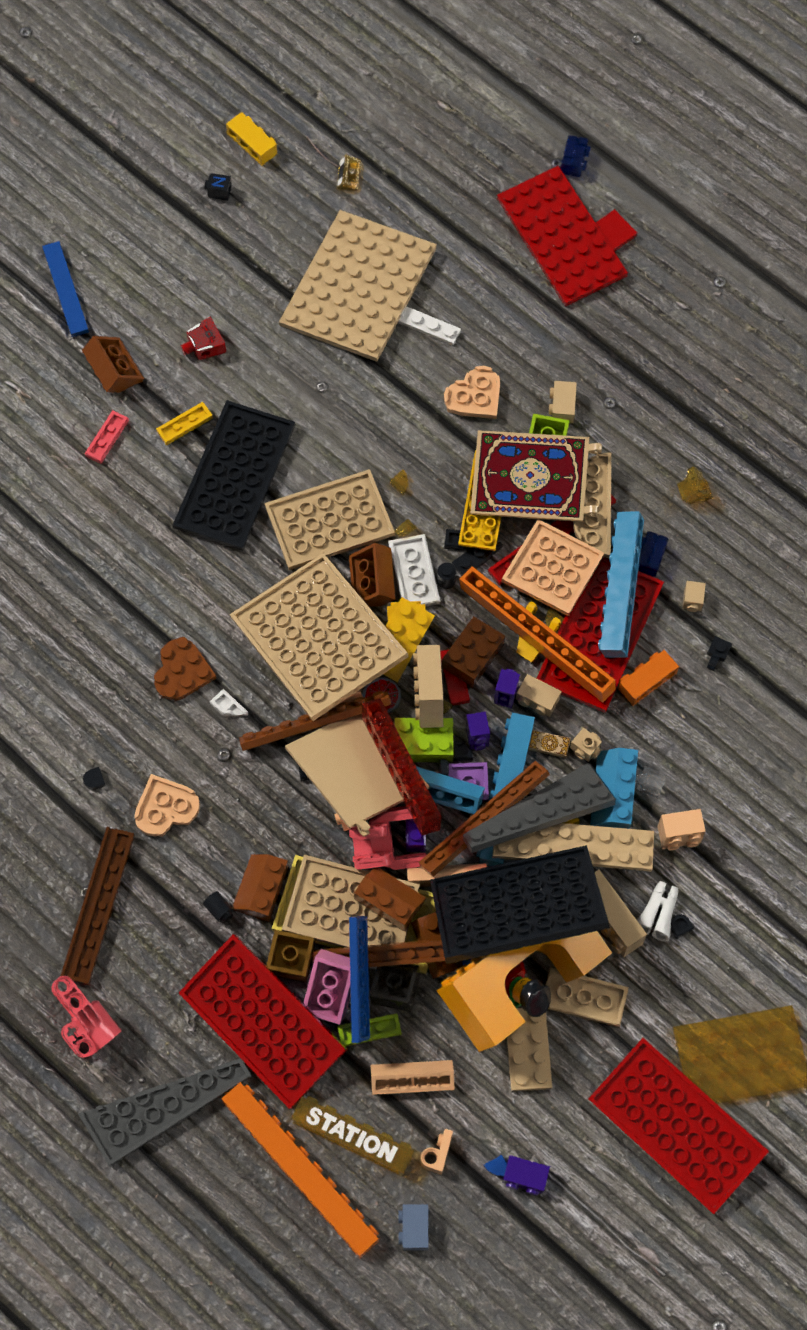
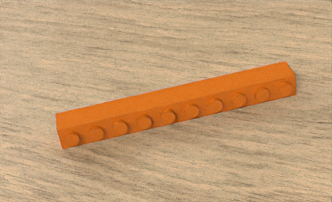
M473 566L459 579L461 589L602 703L616 690L615 679Z
M241 1082L222 1098L223 1103L359 1258L363 1257L379 1242L377 1238L379 1233L371 1224L367 1226L362 1221L365 1217L358 1209L353 1210L349 1206L351 1201L344 1193L340 1195L335 1190L337 1186L330 1177L325 1179L321 1174L322 1168L316 1162H310L307 1158L309 1156L308 1152L302 1146L298 1148L295 1145L294 1141L296 1139L288 1130L284 1132L280 1128L282 1123L275 1115L271 1117L266 1112L268 1107L261 1099L257 1101L253 1097L254 1091L247 1084L245 1086Z

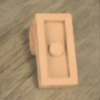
M445 1129L444 1134H439L436 1146H440V1149L429 1147L422 1152L421 1164L424 1169L442 1175L453 1135L452 1130ZM432 1154L437 1160L433 1164H428L425 1161V1157Z

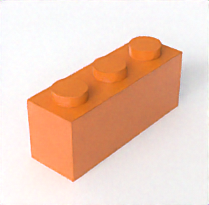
M665 650L660 653L656 652L649 658L647 663L639 664L631 675H624L620 679L618 690L634 706L676 675L679 666Z

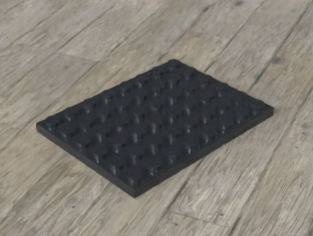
M587 845L430 880L446 964L610 928Z

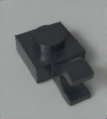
M714 637L707 652V655L711 656L707 666L708 669L714 671L719 660L725 662L732 643L719 637Z

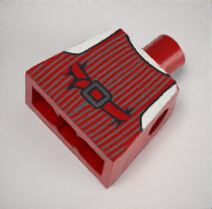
M211 317L187 331L189 342L180 345L184 355L194 351L199 360L227 353L225 342Z

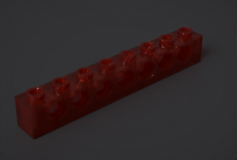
M381 698L362 703V720L421 836L439 831L441 814Z

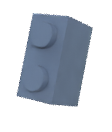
M428 1204L403 1205V1210H399V1223H403V1232H399V1245H403V1251L428 1250Z

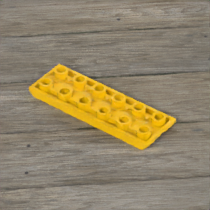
M475 450L458 545L495 551L501 516L471 515Z

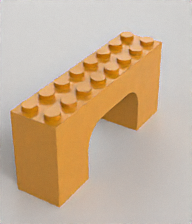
M598 931L472 958L469 964H465L456 970V974L441 982L442 987L436 991L479 1052L498 1045L525 1023V1020L511 1002L505 990V979L509 971L534 951H540L549 957L566 983L580 978L612 954V951Z

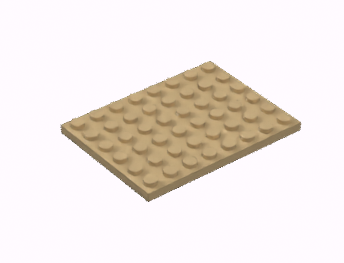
M339 210L284 311L279 325L377 362L401 317L403 309L406 308L437 248L436 244Z
M324 553L230 614L234 623L312 721L409 657L405 649Z

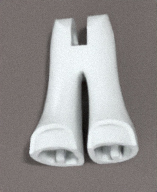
M659 881L647 906L636 920L644 931L649 934L657 911L661 907V913L652 936L657 940L668 942L671 934L672 914L678 897V888L671 886L666 899L662 897V894L665 892L666 883Z

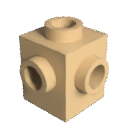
M583 728L572 740L570 749L575 752L578 758L589 762L592 757L596 759L601 753L602 741L594 732L590 733Z

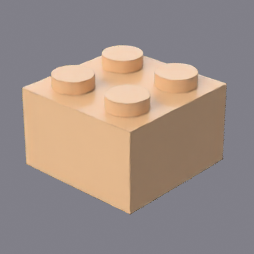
M701 809L663 814L657 826L662 849L668 848V850L679 849V846L686 845L689 848L696 847L701 843L706 832Z

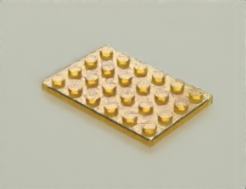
M792 1005L672 1028L682 1073L716 1104L807 1087V1063Z

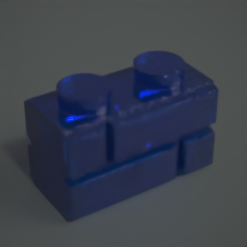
M568 136L561 164V170L564 175L581 177L582 171H586L588 161L585 160V157H589L591 146H588L587 138Z
M647 531L646 537L642 536L638 571L656 577L668 544V537L651 531Z

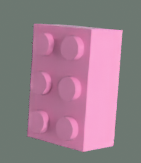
M321 949L315 956L303 1004L317 1018L340 1025L346 1016L351 997L350 958Z

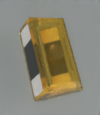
M348 154L341 158L337 189L358 190L361 167L360 159Z

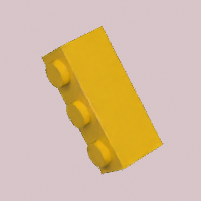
M241 112L226 123L227 134L261 166L277 155L276 141L272 137L269 138L261 127L256 126L249 116Z

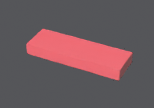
M112 410L84 453L85 457L102 464L129 422V418Z

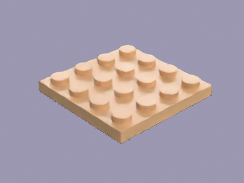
M538 519L502 577L501 582L569 616L604 557V552Z

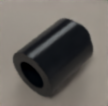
M443 563L437 570V583L443 589H450L456 583V568L451 563Z
M218 891L212 893L203 902L204 907L218 922L223 921L225 923L233 916L232 912L234 909Z

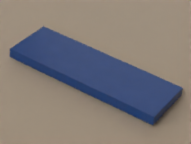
M367 916L349 917L352 1043H360L370 1039Z

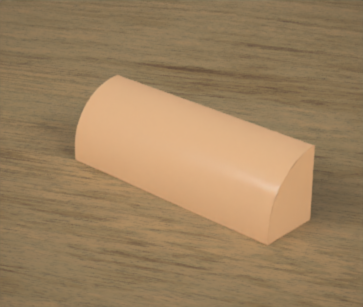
M487 864L446 865L434 877L421 867L407 868V881L420 884V887H431V879L485 868Z
M452 1060L371 1065L372 1095L455 1090Z

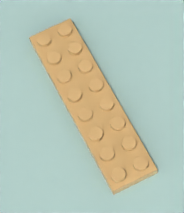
M560 823L494 845L492 858L522 860L587 845L594 867L652 871L654 831Z

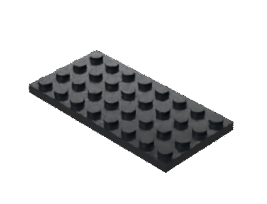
M226 400L174 520L173 528L243 551L293 433L295 422Z

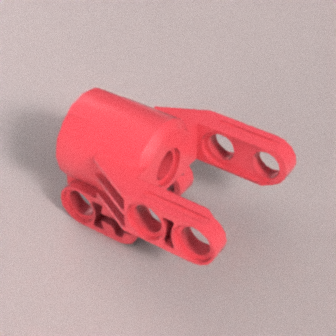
M417 804L393 807L369 820L370 834L364 837L360 834L357 826L350 828L349 837L353 838V862L355 869L385 866L393 870L421 867L418 862L427 855L426 853L394 856L390 822L419 818L427 814L426 805Z
M61 976L52 983V993L72 1017V1022L62 1027L61 1036L75 1055L80 1058L92 1056L122 1031L102 1004L96 1000L90 1003L71 978ZM58 982L65 983L66 991L59 990ZM71 998H76L79 1001L78 1008L71 1005ZM68 1027L70 1029L75 1028L76 1031L74 1032V1035L77 1038L82 1036L83 1039L77 1041L74 1044L73 1041H75L76 1038L73 1035H67V1033L69 1032ZM82 1042L89 1046L86 1054L81 1053L79 1050Z

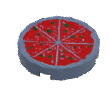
M377 678L366 685L363 697H370L378 691H387L391 705L370 712L376 715H389L399 707L401 692L398 685L391 679Z

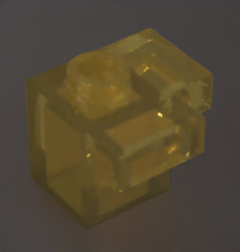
M694 466L687 469V477L682 482L677 483L682 500L690 505L697 501L712 499L713 496L708 481L703 478L702 472Z

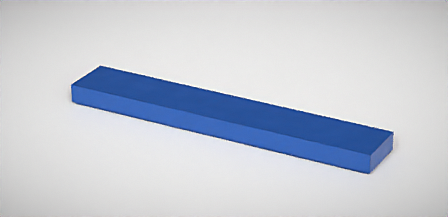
M60 242L42 246L71 337L89 333Z

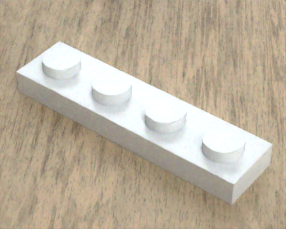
M407 306L403 309L398 321L401 325L452 346L461 332V329Z

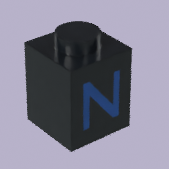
M210 173L209 179L205 180L204 185L208 198L229 201L232 188L231 176Z

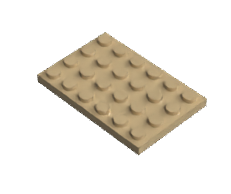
M370 469L264 503L288 570L304 566L322 553L328 558L395 536V531Z
M308 855L303 856L282 931L314 937L316 941L344 948L350 947L349 917L367 916L368 945L405 942L408 927L404 932L354 900V891L370 871L355 869L354 867ZM398 879L415 891H419L420 884Z

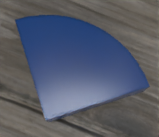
M500 1155L483 1166L489 1173L503 1177L507 1163L503 1156Z

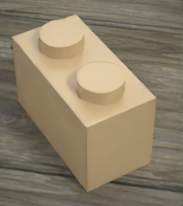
M554 381V388H550L549 399H553V404H549L548 415L570 420L569 423H574L577 382Z
M527 674L516 693V700L520 705L524 707L529 706L535 709L536 713L550 717L560 700L562 691Z

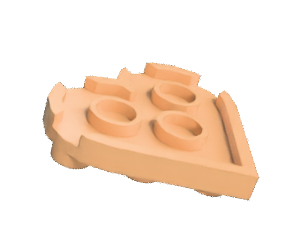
M476 366L475 369L469 373L467 372L464 380H457L446 388L444 404L447 411L460 416L497 419L500 392L499 375L497 376L492 371V368L487 366Z
M151 774L135 811L134 817L137 828L148 836L162 837L170 830L173 824L189 825L199 813V798L194 790L189 787Z

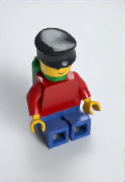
M471 959L463 960L462 964H469ZM522 961L507 974L505 990L516 1009L521 1006L531 1017H539L549 1008L551 990L550 987L544 986L537 979L525 978L526 970Z

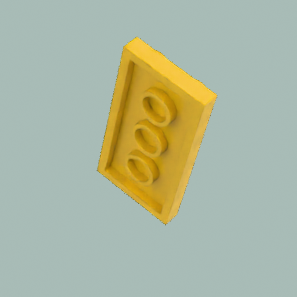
M401 597L385 626L409 656L383 674L397 683L410 662L413 653H415L417 645L420 644L435 617L432 613Z

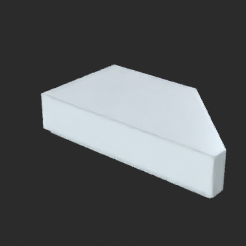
M224 689L210 701V704L223 717L247 716L249 714Z

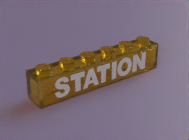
M310 1096L307 1099L301 1097L291 1117L292 1123L402 1177L404 1176L414 1155L411 1145L402 1141L399 1144L393 1141V1137L387 1133L382 1132V1134L374 1132L375 1128L366 1123L360 1125L355 1122V1118L347 1114L343 1117L337 1114L335 1108L328 1105L323 1107L318 1104V1100Z

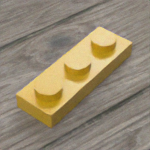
M201 402L156 428V431L167 446L213 419V415L204 402Z

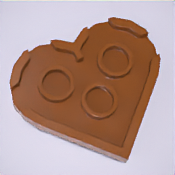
M180 637L171 640L161 649L160 654L163 666L154 675V685L157 693L163 699L181 700L217 679L198 648L187 638Z

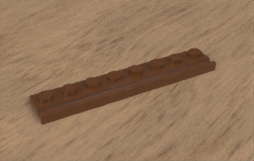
M106 827L60 977L67 976L73 982L90 985L134 841V833Z

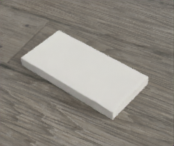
M425 534L388 541L400 598L403 597L408 601H421V604H425V607L440 604L441 601Z

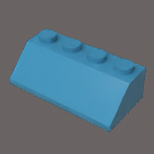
M614 748L601 751L598 755L595 773L615 798V805L591 813L590 826L630 829L638 750Z

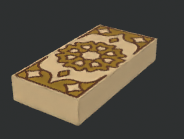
M532 730L528 750L566 758L570 738Z

